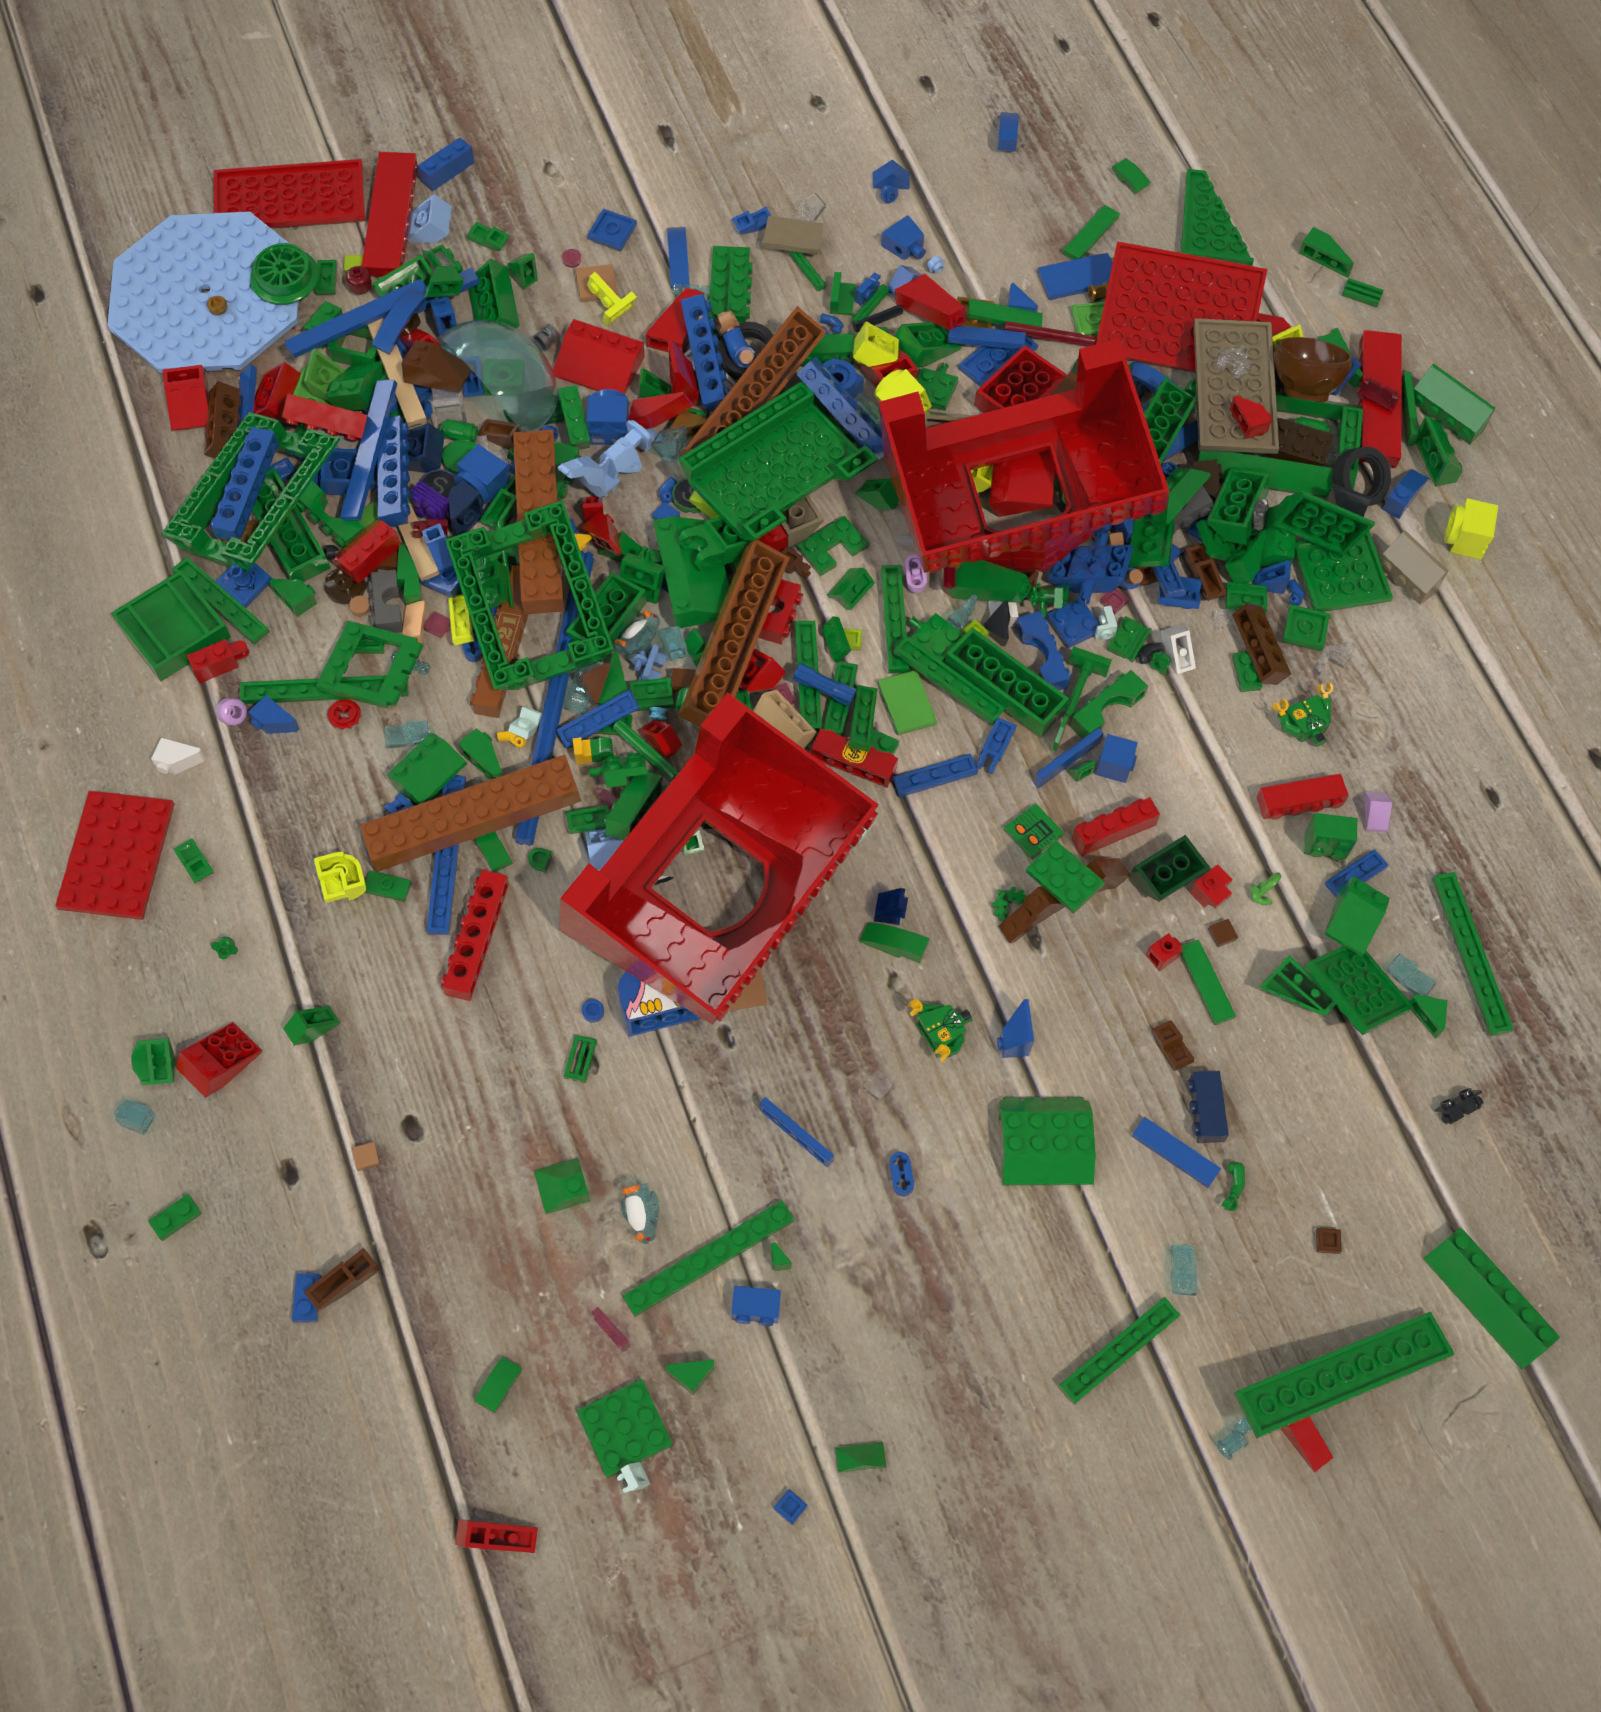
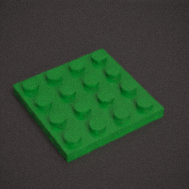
M1370 531L1344 556L1308 540L1295 542V558L1313 610L1327 612L1392 601L1393 595Z
M1342 946L1311 960L1305 966L1311 976L1317 980L1325 993L1332 998L1339 1010L1346 1015L1354 1028L1362 1036L1408 1013L1414 1008L1367 951L1361 957Z

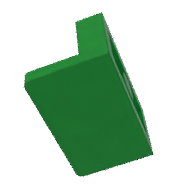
M834 272L830 314L852 316L856 285L841 283L842 272Z
M850 568L829 591L827 596L829 598H838L846 610H852L875 582L865 568Z

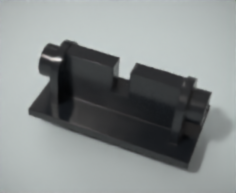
M1464 1089L1458 1093V1097L1442 1101L1440 1103L1441 1106L1434 1109V1111L1442 1112L1443 1116L1441 1119L1445 1124H1453L1464 1117L1461 1111L1462 1108L1466 1115L1481 1108L1483 1100L1477 1095L1481 1094L1482 1090Z

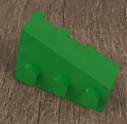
M1289 955L1258 986L1260 989L1323 1016H1326L1336 1005L1317 980Z

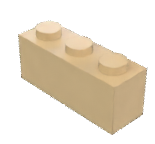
M778 690L763 693L753 712L803 749L807 748L816 733L812 726Z

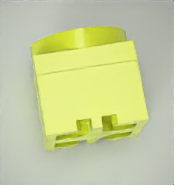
M907 369L891 372L878 384L875 390V398L878 401L919 391L924 411L932 407L925 389Z
M1468 498L1463 506L1455 504L1450 513L1444 535V543L1451 544L1450 553L1481 560L1488 549V544L1494 538L1499 505Z

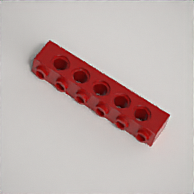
M482 870L480 877H476L474 882L475 892L473 896L469 897L467 908H469L468 913L463 916L461 921V934L455 938L454 947L456 949L454 955L451 954L449 956V969L441 980V987H443L446 996L471 1001L509 887L507 875ZM487 893L492 894L489 898H483V895ZM479 913H486L483 917H476ZM473 932L479 933L476 937L469 936ZM465 952H473L469 957L463 956ZM460 971L466 972V974L462 977L456 976V974Z

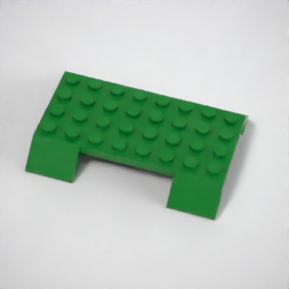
M802 381L678 458L690 486L741 539L756 541L787 521L782 512L831 480H849L879 460L866 445L858 449L813 404L814 393Z

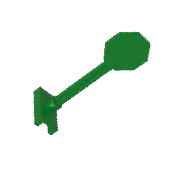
M1073 646L1067 664L1080 668V676L1067 705L1065 716L1052 750L1057 751L1068 720L1075 711L1087 678L1092 673L1106 677L1112 659Z

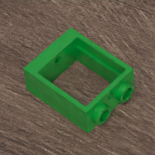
M367 325L346 334L373 340ZM346 335L331 341L328 345V352L333 362L355 365L381 360L377 349L372 346V343L368 353L341 348Z

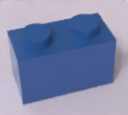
M734 1286L731 1320H736V1323L750 1324V1321L759 1322L762 1326H773V1323L778 1324L781 1290Z

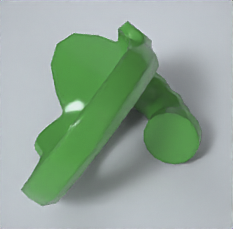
M1279 872L1273 874L1265 882H1260L1258 886L1251 885V899L1253 902L1265 906L1273 903L1267 896L1264 899L1261 896L1270 891L1280 881L1282 875Z

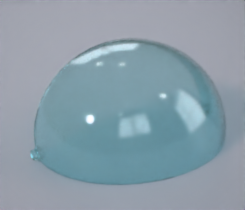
M479 319L459 323L437 337L443 349L453 355H458L504 408L520 432L536 431L549 420L558 400L555 375L545 354L526 334L502 322Z

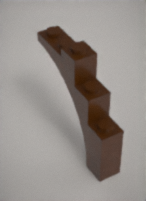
M1119 858L1094 859L1087 865L1092 872L1105 882L1098 892L1117 888L1131 876ZM1037 887L1023 900L1024 903L998 927L1009 943H1015L1036 925L1065 908V906L1043 887Z

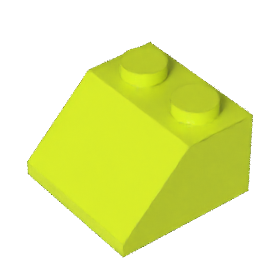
M866 321L854 339L853 358L859 364H865L869 367L894 362L898 359L899 339Z

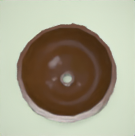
M1306 337L1281 339L1273 355L1274 372L1280 380L1283 392L1293 398L1318 402L1328 400L1330 393L1336 391L1343 384L1352 366L1351 354L1345 349L1323 340Z

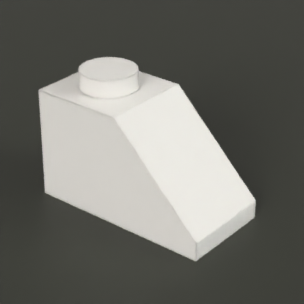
M1180 625L1160 631L1164 651L1169 656L1175 673L1180 674L1196 669L1190 631Z
M161 738L151 760L159 772L178 774L203 763L205 756L201 748Z

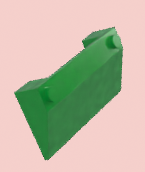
M671 516L656 519L653 522L662 563L665 566V577L676 629L716 622L729 590L725 567L721 565L706 570H699L694 564L699 551L684 549L678 542V537L683 530L704 524L706 520Z

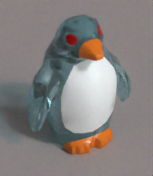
M644 610V618L632 623L624 631L620 639L614 640L613 644L617 650L629 661L633 654L640 650L646 652L652 647L651 642L655 638L660 623L657 615Z
M649 1183L622 1189L625 1198L622 1199L621 1210L624 1218L636 1232L634 1239L643 1244L653 1242L659 1219V1202L654 1191L650 1192Z

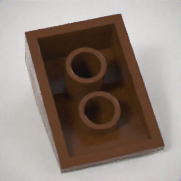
M415 340L401 363L404 382L460 393L473 371L472 365L435 343Z

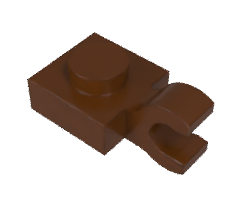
M786 547L781 552L790 557L785 571L792 574L796 570L801 577L807 579L811 574L809 571L811 566L802 562V555Z

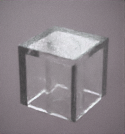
M432 388L433 398H430L433 414H436L438 426H441L442 422H445L446 419L467 423L462 389L460 393Z

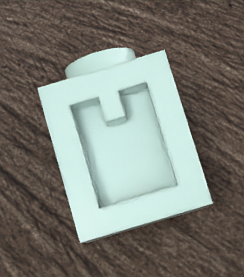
M1111 606L1103 607L1102 613L1099 616L1100 626L1096 627L1094 635L1095 640H1108L1116 633L1117 623Z
M527 706L522 707L520 717L510 724L509 732L528 739L538 731L542 713Z

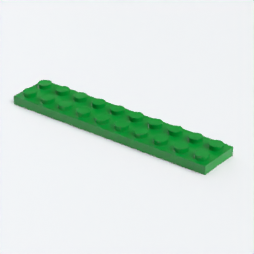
M1428 1312L1237 1390L1234 1395L1256 1439L1446 1360L1455 1354L1432 1312Z

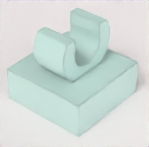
M640 1462L627 1464L621 1468L622 1474L617 1477L618 1481L625 1479L628 1484L623 1489V1492L644 1489L650 1485V1481Z

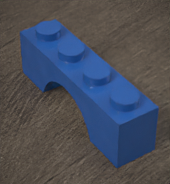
M1041 611L1018 617L1016 630L1022 644L1038 648L1046 658L1045 664L1039 668L1038 676L1059 691L1067 689L1069 680H1071V674L1069 669L1064 666V658L1061 651L1057 650L1055 636L1050 634L1047 618L1043 617Z

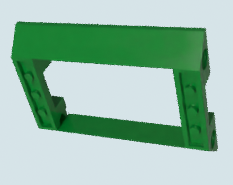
M1276 392L1277 411L1338 420L1340 416L1336 435L1339 436L1338 457L1349 449L1360 447L1363 409L1359 405L1328 400L1318 402L1297 399L1284 393ZM1198 447L1197 461L1217 459V463L1221 464L1222 476H1219V481H1225L1230 468L1269 474V489L1293 493L1304 491L1313 496L1328 498L1333 486V468L1230 451L1199 450ZM1359 459L1352 464L1350 469V483L1353 490L1358 473Z
M249 412L161 534L189 554L229 567L239 565L243 571L248 572L335 449L340 438L308 429L303 436L286 431L279 420ZM251 427L274 431L279 441L276 450L306 459L249 538L248 544L234 537L228 543L210 538L204 530L218 511V503L223 499L225 486L229 484L232 469L236 467L238 454L244 447L246 435L249 434Z
M563 500L524 513L525 520L489 532L486 531L485 527H481L445 539L495 691L519 690L596 664L614 651ZM553 534L588 639L583 641L579 639L568 643L569 649L530 662L529 658L526 657L510 665L475 560Z

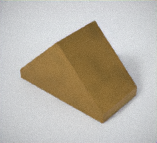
M686 410L680 413L669 429L671 444L693 438L707 419Z

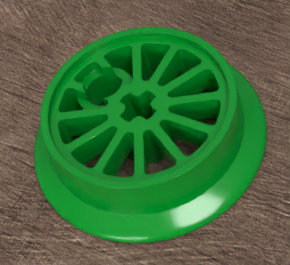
M278 243L268 246L257 255L251 271L250 283L255 294L262 300L273 304H290L305 298L313 291L319 279V268L313 257L304 252L300 247L289 243Z

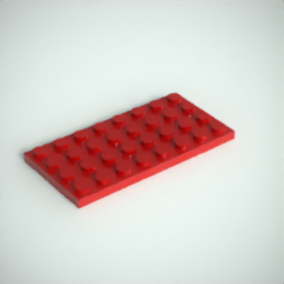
M362 159L214 170V213L251 212L270 228L365 221Z

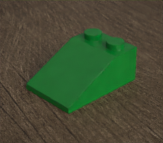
M933 322L901 324L894 336L899 339L898 349L907 354L916 367L928 366L962 348L960 344L948 343L949 330Z
M382 361L355 364L348 367L331 382L326 396L328 401L333 406L351 411L370 409L377 381L381 379L384 370Z
M1353 876L1338 891L1325 935L1362 957L1386 913L1390 898Z

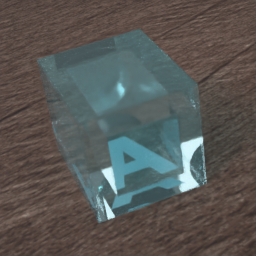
M679 626L668 627L659 632L660 644L664 654L667 656V662L687 657V646Z
M125 1098L123 1104H120L116 1109L114 1119L120 1126L145 1135L155 1114L150 1108Z

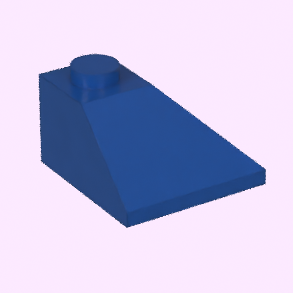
M1029 999L1022 1001L1002 1029L1000 1037H997V1049L1002 1051V1058L1025 1057L1030 1054L1034 1043Z

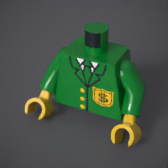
M1330 682L1326 683V691L1323 689V684L1317 686V690L1322 694V697L1316 695L1289 706L1287 700L1280 699L1281 708L1279 703L1272 705V709L1279 712L1278 718L1285 733L1296 737L1299 742L1312 739L1316 747L1326 743L1327 739L1324 733L1331 723L1332 714L1331 697L1328 696L1333 690V685Z
M918 999L910 1001L907 1004V1007L913 1008L910 1015L915 1016L917 1013L919 1014L917 1015L916 1024L937 1058L942 1056L940 1061L944 1062L946 1058L957 1055L965 1042L966 1028L964 1025L973 1020L970 1012L965 1009L957 1014L951 1005L921 1003Z

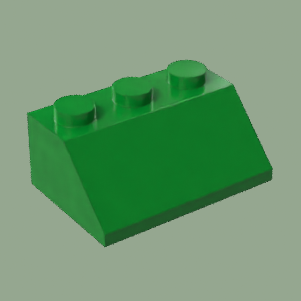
M421 254L373 282V289L377 296L381 297L419 279L427 287L433 271Z
M1426 416L1419 428V436L1415 444L1435 487L1456 483L1462 473V465L1458 462L1455 450L1451 447L1447 432L1444 431L1442 425L1431 417Z
M1278 505L1268 508L1267 519L1263 527L1267 533L1260 567H1269L1288 560L1292 564L1294 559L1295 535L1273 526Z
M431 732L387 776L399 793L417 804L429 801L467 765V762L444 739Z

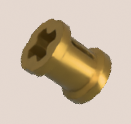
M1107 281L1102 285L1088 286V297L1091 302H1095L1096 299L1106 298L1109 284Z

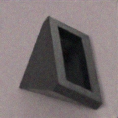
M1004 601L982 625L989 632V635L1001 646H1006L1009 640L1008 601Z

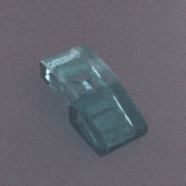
M407 721L406 726H385L386 749L419 744L429 735L428 721Z
M1401 954L1387 967L1390 975L1414 995L1427 996L1436 985L1434 979L1418 970V964Z
M1171 1245V1283L1173 1295L1196 1296L1197 1270L1195 1246Z

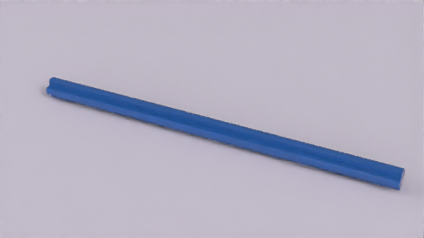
M580 551L590 578L594 562L593 554L589 551L586 553ZM571 587L569 588L555 653L569 649L568 643L573 642L567 635L566 630L579 615V610ZM570 672L549 680L531 766L552 759ZM539 816L518 823L515 836L517 844L533 845Z

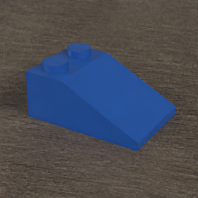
M335 448L321 467L320 488L325 494L344 495L347 493L358 450ZM378 458L369 489L378 488Z

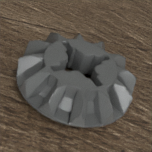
M1261 498L1255 505L1252 516L1254 530H1262L1265 525L1269 508L1268 500Z

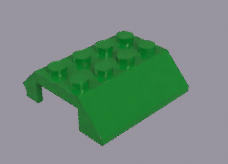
M1003 1097V1101H999L998 1111L999 1120H1001L1003 1143V1160L1001 1163L1003 1186L1094 1185L1096 1152L1093 1111L1089 1100H1084L1083 1097H1067V1100H1064L1063 1097H1045V1101H1042L1041 1097H1023V1101H1019V1097Z

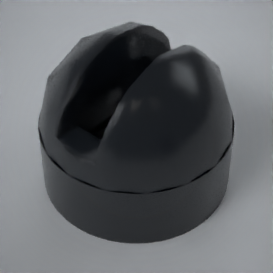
M324 545V554L327 560L331 561L338 554L335 551L339 549L335 545Z

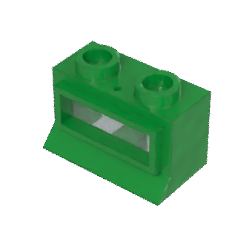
M443 244L429 251L422 250L423 257L428 265L431 266L433 273L437 266L453 265L458 273L463 271L461 263L454 261L451 249H446Z

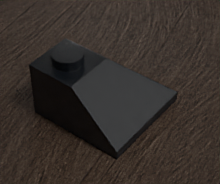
M1333 484L1326 501L1364 517L1372 497Z

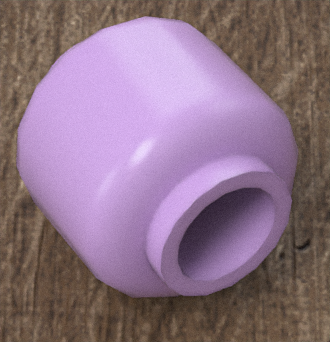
M225 698L218 703L216 714L222 723L238 725L245 720L247 708L239 699Z

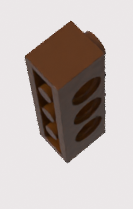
M217 381L209 393L204 455L214 459L236 431L237 423L240 419V414L238 413V408L241 404V398L239 397L240 389Z
M1246 603L1233 613L1232 616L1261 683L1277 685L1291 675L1290 669L1262 606Z

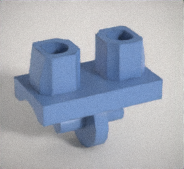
M653 644L646 657L644 651L632 655L630 661L635 665L634 670L640 671L642 667L638 681L660 678L661 672L653 669L652 666L655 665L662 668L667 656L658 651V645Z

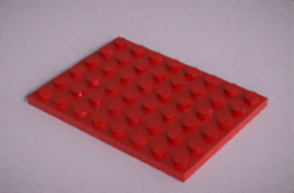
M1117 241L1096 344L1119 338L1126 360L1196 373L1193 325L1195 318L1257 322L1268 269Z

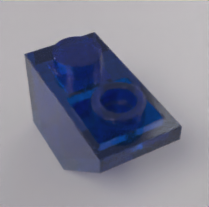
M905 888L878 893L874 922L899 926L900 918L905 919L908 897L904 896Z

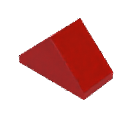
M582 497L585 523L596 512L604 514L602 497Z

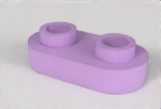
M910 555L906 558L904 566L906 585L911 592L920 593L926 588L927 575L923 572L918 555Z

